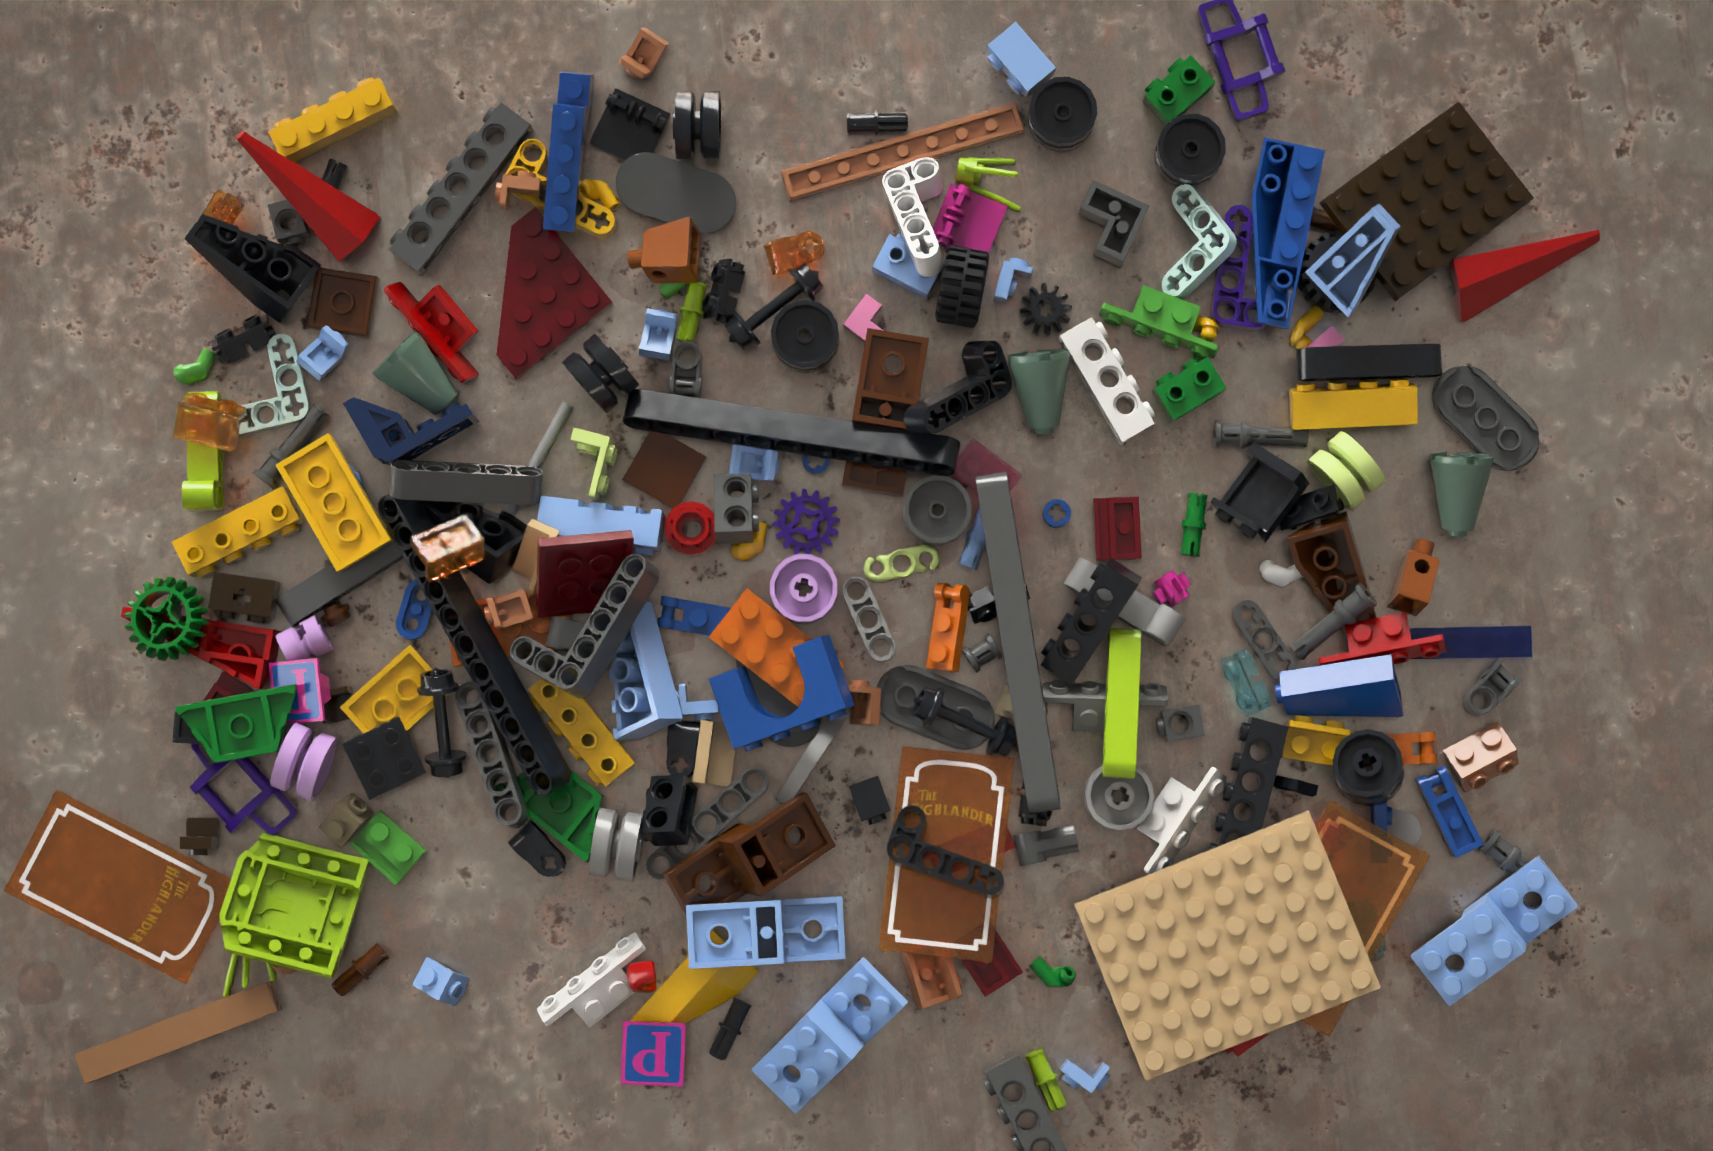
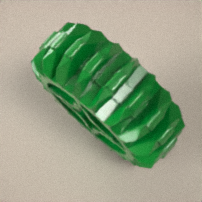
M158 577L154 579V585L150 582L143 583L145 592L141 590L134 591L135 596L138 598L137 601L129 600L127 602L130 607H133L132 613L126 612L124 614L126 618L131 619V623L127 624L124 628L128 631H134L128 639L134 643L138 642L136 649L140 652L146 651L148 658L157 656L158 660L166 661L169 657L175 661L179 659V653L183 656L190 655L189 646L193 648L199 647V643L195 638L197 636L203 638L206 636L204 631H200L201 625L206 626L209 624L208 620L202 619V615L206 614L209 610L206 607H199L205 599L200 595L195 596L197 588L194 586L187 587V581L182 579L176 582L174 577H167L165 581L163 578ZM170 594L167 600L164 599L161 606L158 608L151 607L157 599ZM181 603L184 604L186 609V621L183 619L181 614L183 605ZM157 614L170 616V620L176 622V624L164 622V618ZM147 617L152 623L150 633L147 627ZM175 630L182 631L175 640L164 644L165 639H169L172 632Z

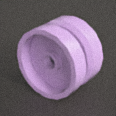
M796 554L784 559L775 568L770 580V596L776 610L787 620L796 624H813L823 620L833 610L838 598V582L833 569L823 559L811 554ZM803 584L810 587V593H807L806 596L800 595L798 590Z
M294 723L287 733L276 758L270 780L271 786L288 792L296 784L297 796L314 802L331 770L338 747V738L320 733L313 740L312 728Z

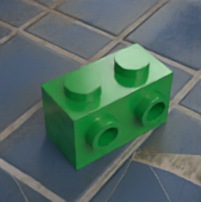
M1192 55L1185 60L1181 57L1177 59L1167 69L1170 73L1162 81L1156 78L1144 90L1147 94L1144 97L1143 103L1164 126L1172 119L1185 114L1212 90L1215 85L1213 78Z
M1197 356L1183 364L1182 368L1184 371L1176 376H1173L1170 372L1155 381L1157 387L1153 389L1152 393L1170 423L1195 410L1227 389L1208 357L1200 361Z

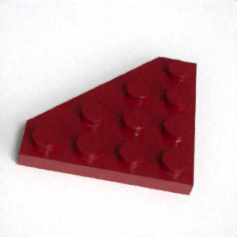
M536 207L511 226L496 355L516 380L613 304L555 230L543 229L544 217Z

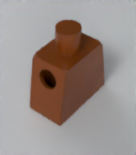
M685 217L647 229L643 233L642 249L630 250L627 253L629 267L631 269L642 267L647 277L653 283H698L701 233L691 217Z
M1421 538L1417 539L1414 550H1409L1402 558L1388 601V608L1417 616L1429 604L1440 559L1432 556L1435 546L1432 541Z

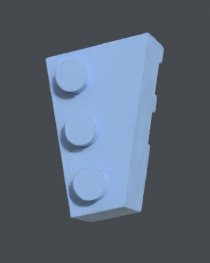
M1378 204L1366 213L1305 273L1349 318L1355 313L1401 226Z

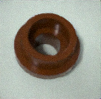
M336 601L323 609L325 614L320 618L322 622L327 623L328 627H333L351 616L348 611L350 606L348 603L341 605L340 601Z

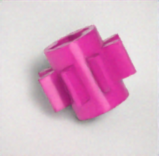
M1171 570L1154 582L1158 589L1152 594L1160 605L1167 602L1170 608L1190 596L1186 588L1192 584L1184 572L1177 576L1174 570Z

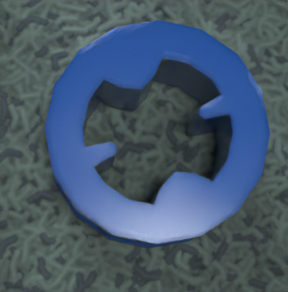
M803 455L802 457L803 466L810 473L820 474L829 467L830 459L821 458L825 459L824 465H817L814 469L808 465L811 463V461H807L808 455Z
M1060 499L1049 501L1043 510L1045 523L1053 528H1060L1066 525L1071 516L1069 505ZM1054 505H1059L1060 510L1066 514L1064 519L1060 517V522L1053 521V516L1048 515L1049 508L1053 510Z

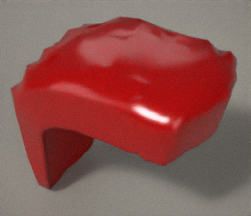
M643 961L628 965L626 973L628 977L627 983L633 992L651 993L656 990V972L653 961Z

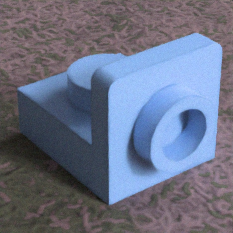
M1010 258V262L1004 260L993 301L1005 303L1007 296L1013 297L1018 279L1012 278L1013 274L1031 278L1034 268L1028 267V262L1022 259Z

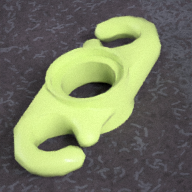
M927 544L898 549L891 554L879 555L877 557V561L884 567L881 574L876 575L871 571V566L875 561L872 557H868L864 562L863 571L868 580L876 583L905 578L913 573L925 572L927 570V566L920 561L921 554L927 552L932 555L933 559L929 565L931 570H935L938 567L940 554L935 547ZM906 555L910 559L911 566L908 571L898 572L894 569L893 560L896 556Z

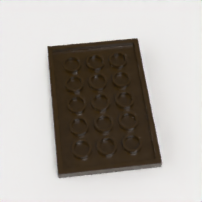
M1458 101L1331 193L1319 204L1343 235L1378 204L1401 226L1375 274L1376 278L1396 302L1528 204L1534 197Z

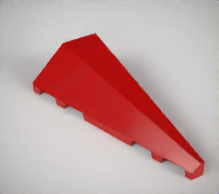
M242 131L235 137L338 262L365 241L380 219L373 210L368 209L302 166L258 141L247 132Z
M1599 230L1452 259L1449 262V267L1456 292L1454 299L1460 323L1466 322L1473 316L1599 242Z
M123 607L121 617L131 621L124 614L126 612L132 613L133 608ZM157 614L164 618V622L176 624V622L170 620V616ZM147 617V627L150 632L152 623ZM205 619L208 620L209 624L206 626L201 625L200 631H204L206 636L204 638L198 636L195 638L199 643V647L193 648L189 646L190 654L220 668L254 688L262 689L270 675L268 663L277 662L279 644L276 635L282 631ZM175 630L169 639L166 638L165 640L168 642L175 640L182 631Z

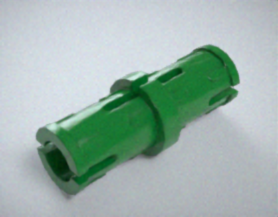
M1188 493L1186 519L1182 520L1181 526L1184 527L1180 555L1200 557L1202 530H1206L1204 515L1208 495Z

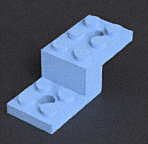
M1538 855L1465 908L1460 919L1414 951L1410 957L1450 1007L1525 953L1527 943L1575 910L1578 904ZM1531 891L1539 893L1542 897V903L1537 907L1528 906L1524 902L1526 893ZM1452 954L1460 955L1464 960V966L1459 970L1451 969L1447 965V957Z
M842 896L686 905L689 969L846 959ZM810 920L818 921L822 927L821 934L816 938H808L804 934V925ZM716 926L725 927L729 934L727 941L720 945L713 943L710 939V932Z
M863 957L751 1070L796 1114L855 1057L862 1047L908 1001ZM863 994L867 996L871 1001V1006L861 1004L858 995ZM788 1065L795 1066L800 1072V1077L791 1075Z

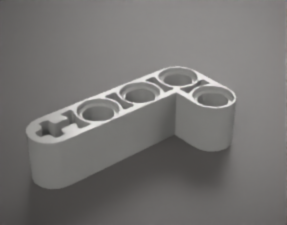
M1079 557L1063 584L1077 594L1081 592L1083 587L1089 591L1094 583V580L1090 577L1097 566ZM1108 589L1097 590L1098 596L1102 600L1109 601L1113 599V595ZM1136 590L1117 617L1132 628L1141 629L1142 634L1164 647H1168L1186 619L1170 607L1163 604L1159 605Z

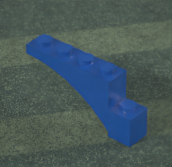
M560 72L558 99L557 103L553 104L543 229L575 232L583 153L592 105L594 74Z

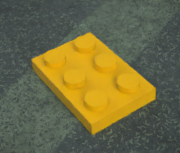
M409 644L344 702L340 708L363 734L397 717L400 718L405 730L408 731L434 707L433 696L417 694V688L421 685V673L433 669Z

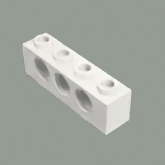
M1091 317L1061 334L1058 341L1063 349L1069 351L1071 363L1118 443L1122 445L1152 428L1155 424L1152 419L1156 416L1147 401L1142 403L1136 393L1140 391V388L1131 374L1126 376L1121 365L1124 364V361L1116 348L1110 349L1105 340L1109 336L1100 321L1095 323ZM1089 346H1096L1100 349L1102 356L1097 361H1091L1086 357L1085 349ZM1106 372L1114 374L1117 378V385L1110 388L1105 387L1101 383L1100 376ZM1120 399L1129 400L1133 406L1132 412L1129 414L1120 413L1116 408V402Z

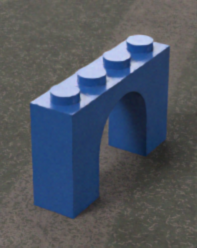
M830 635L820 636L792 647L804 679L805 692L800 706L789 716L772 714L760 704L746 666L709 678L733 749L744 747L745 752L763 746L761 741L772 736L773 742L791 736L790 729L800 726L801 731L811 729L819 725L817 719L828 716L829 721L847 715V708L855 706Z

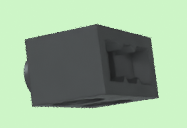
M751 474L714 475L716 544L753 543V532H759V513H753V503H759L758 484L752 485ZM733 491H741L744 493L743 496L739 498H733L729 496L730 493H732ZM740 519L744 521V524L734 527L730 525V522Z

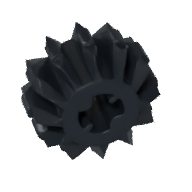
M1042 283L1040 294L1034 287H1031L1029 293L1032 298L1022 297L1021 302L1028 307L1021 308L1019 314L1022 316L1030 315L1023 321V325L1027 327L1034 323L1033 334L1036 335L1040 327H1044V335L1049 337L1051 333L1050 326L1057 333H1060L1062 327L1058 321L1065 324L1069 323L1070 318L1063 313L1070 312L1072 305L1062 304L1068 299L1067 293L1059 297L1056 296L1059 290L1058 286L1055 285L1052 292L1049 293L1047 292L1046 283ZM1045 303L1051 305L1050 311L1053 315L1049 313L1047 317L1040 315L1041 309L1038 306L1041 304L1044 307Z

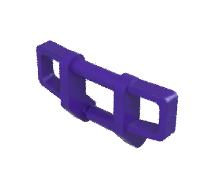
M1212 0L1201 4L1197 12L1205 34L1204 40L1206 46L1211 48L1223 83L1220 87L1223 95H1226L1235 121L1240 122L1266 113L1269 104L1264 82L1286 72L1283 63H1279L1266 25L1269 22L1266 14L1254 16L1243 22L1233 0ZM1219 6H1226L1236 25L1211 32L1205 12ZM1256 31L1268 67L1234 80L1222 42ZM1257 85L1261 107L1244 113L1240 112L1233 93Z
M191 744L192 751L206 770L189 788L196 795L198 793L226 823L225 828L231 834L250 818L267 834L276 836L297 817V810L280 792V789L272 787L267 777L248 757L213 763L211 765L199 749L200 744ZM234 761L262 791L236 815L208 786L217 775ZM275 796L288 810L289 815L277 826L270 827L255 812Z

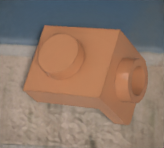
M643 27L638 32L627 54L621 57L618 63L625 67L624 71L631 77L645 79L654 73L670 43Z
M519 171L517 176L503 174L502 183L497 182L495 201H500L499 206L502 210H509L511 193L542 196L543 183L540 178H536L535 173Z
M525 589L496 598H488V607H484L489 626L494 624L497 630L506 629L535 619Z
M850 680L848 688L855 706L851 707L850 724L879 725L881 688L869 687V681Z

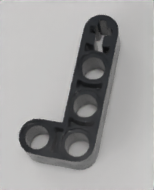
M993 340L970 341L966 343L962 350V359L968 376L910 406L904 415V424L907 430L912 433H938L1009 394L1012 388V379L1001 345Z
M914 805L901 809L887 843L888 856L895 865L985 898L993 899L1002 894L1005 883L1003 875L998 869L923 842L922 839L927 828L925 813L921 808ZM910 814H917L921 818L920 825L914 829H909L904 825L905 818ZM900 843L909 845L910 853L905 858L895 857L893 850L896 845ZM928 854H935L940 858V862L937 867L927 869L922 864L924 857ZM960 864L969 868L968 876L962 880L952 876L953 868ZM975 870H980L978 872L979 877L989 880L990 876H995L998 886H991L990 890H986L985 883L977 879L975 886L971 885L975 879Z

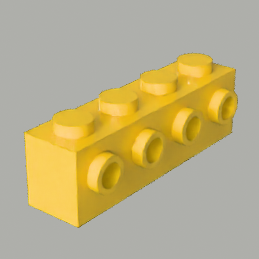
M373 77L367 78L359 82L357 88L348 93L346 91L338 92L329 98L330 102L326 104L309 106L301 112V116L293 120L286 118L275 123L274 129L268 131L278 153L293 162H297L397 113V109L380 77L375 80Z
M1406 378L1390 379V384H1378V380H1360L1359 385L1347 386L1345 381L1328 382V387H1316V384L1311 382L1297 383V388H1289L1290 426L1293 430L1418 424L1417 386L1414 383H1409V379Z
M282 486L172 541V544L187 575L192 577L198 576L199 579L213 574L216 571L214 567L223 562L230 565L244 557L242 553L251 548L254 551H258L271 544L270 539L279 534L282 537H286L299 530L298 525L305 521L289 489Z
M542 678L528 688V691L532 694L530 698L537 711L541 713L544 710L552 719L548 722V725L558 737L564 734L571 743L567 747L578 762L582 758L590 767L586 772L597 786L603 783L605 787H609L637 764L618 740H614L613 733L585 698H576Z

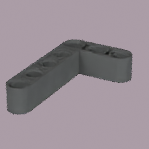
M639 554L627 556L565 657L530 637L523 636L512 643L510 648L511 658L528 671L580 699L589 696L660 578L658 568Z

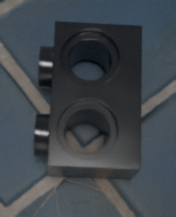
M685 774L651 776L650 787L646 791V808L640 828L641 833L654 846L688 845L698 788Z

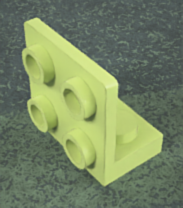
M573 427L570 440L577 446L576 449L580 453L597 457L599 452L588 495L593 501L599 502L601 496L606 497L608 493L610 479L606 475L608 467H614L618 449H616L615 443L609 436Z

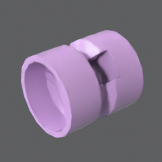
M316 615L300 622L298 629L290 627L276 635L277 642L287 661L311 659L312 656L320 658L334 650L329 635Z

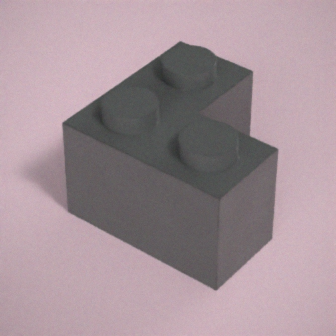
M1093 180L1078 215L1105 227L1093 255L1122 267L1149 205Z

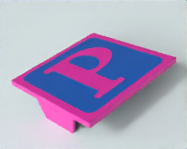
M319 658L268 663L271 688L297 685L296 696L287 724L325 721L324 704L331 699L329 677L320 673Z
M623 1021L621 1084L683 1087L686 1023Z

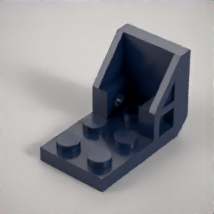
M355 397L343 403L373 457L386 465H390L391 462L396 460H414L480 422L474 411L467 404L461 406L460 403H457L447 408L443 412L445 416L434 422L433 419H429L416 427L418 432L415 433L409 422L403 419L402 415ZM401 435V438L395 442L396 436Z

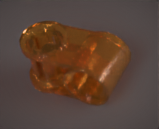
M805 231L790 237L780 238L763 246L772 275L774 276L787 273L789 268L795 269L803 263L816 262L821 259L825 251L822 238L813 231ZM807 240H812L814 244L818 243L814 247V253L809 254L807 249L802 250V248L806 247Z

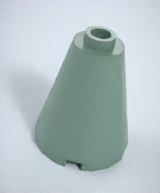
M416 330L372 372L377 379L434 415H437L439 412L443 413L447 408L458 403L454 399L458 393L424 339Z
M1065 349L1037 350V352L1031 353L1024 351L1009 354L1008 363L1028 428L1035 429V434L1053 433V427L1060 425L1070 360L1069 351Z
M1447 452L1431 453L1430 461L1442 529L1448 530L1449 536L1465 537L1467 536V531L1474 530L1494 457L1469 452H1457V454H1450L1447 457Z

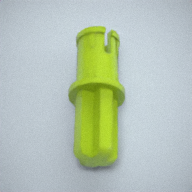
M701 282L687 284L684 305L679 309L682 314L677 339L680 342L688 341L693 343L695 340L699 318L703 317L704 314L701 310L707 285Z
M1043 1048L1025 1055L1036 1079L1034 1084L1039 1086L1049 1110L1054 1112L1065 1107L1066 1101L1056 1081L1058 1075L1057 1073L1053 1074Z

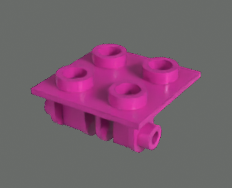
M950 184L932 228L938 244L945 248L953 245L987 251L989 254L1008 206L970 191L971 188L960 184L958 187Z

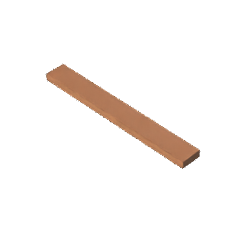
M1014 102L782 170L781 175L789 202L886 174L891 169L920 158L938 159L1025 133L1017 103Z

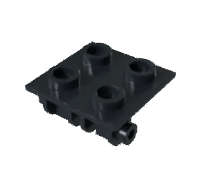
M615 88L613 94L610 93L606 100V109L589 143L624 160L642 152L653 153L671 113Z
M399 717L364 734L357 735L342 744L369 800L426 773Z

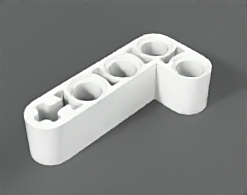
M925 157L891 169L884 175L882 181L888 203L918 273L924 277H932L942 271L944 263L938 241L921 202L939 195L944 185L936 160Z

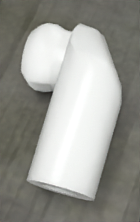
M1265 560L1260 565V571L1264 580L1280 587H1284L1304 577L1296 569L1295 564L1288 568H1283L1276 565L1273 560Z

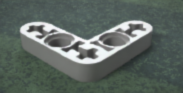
M846 709V716L829 721V718L826 720L775 800L784 805L798 794L819 759L852 711L850 709Z

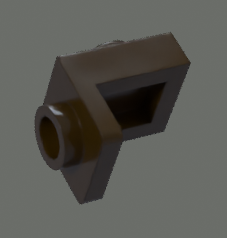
M187 818L186 836L180 837V849H189V855H208V849H218V819Z

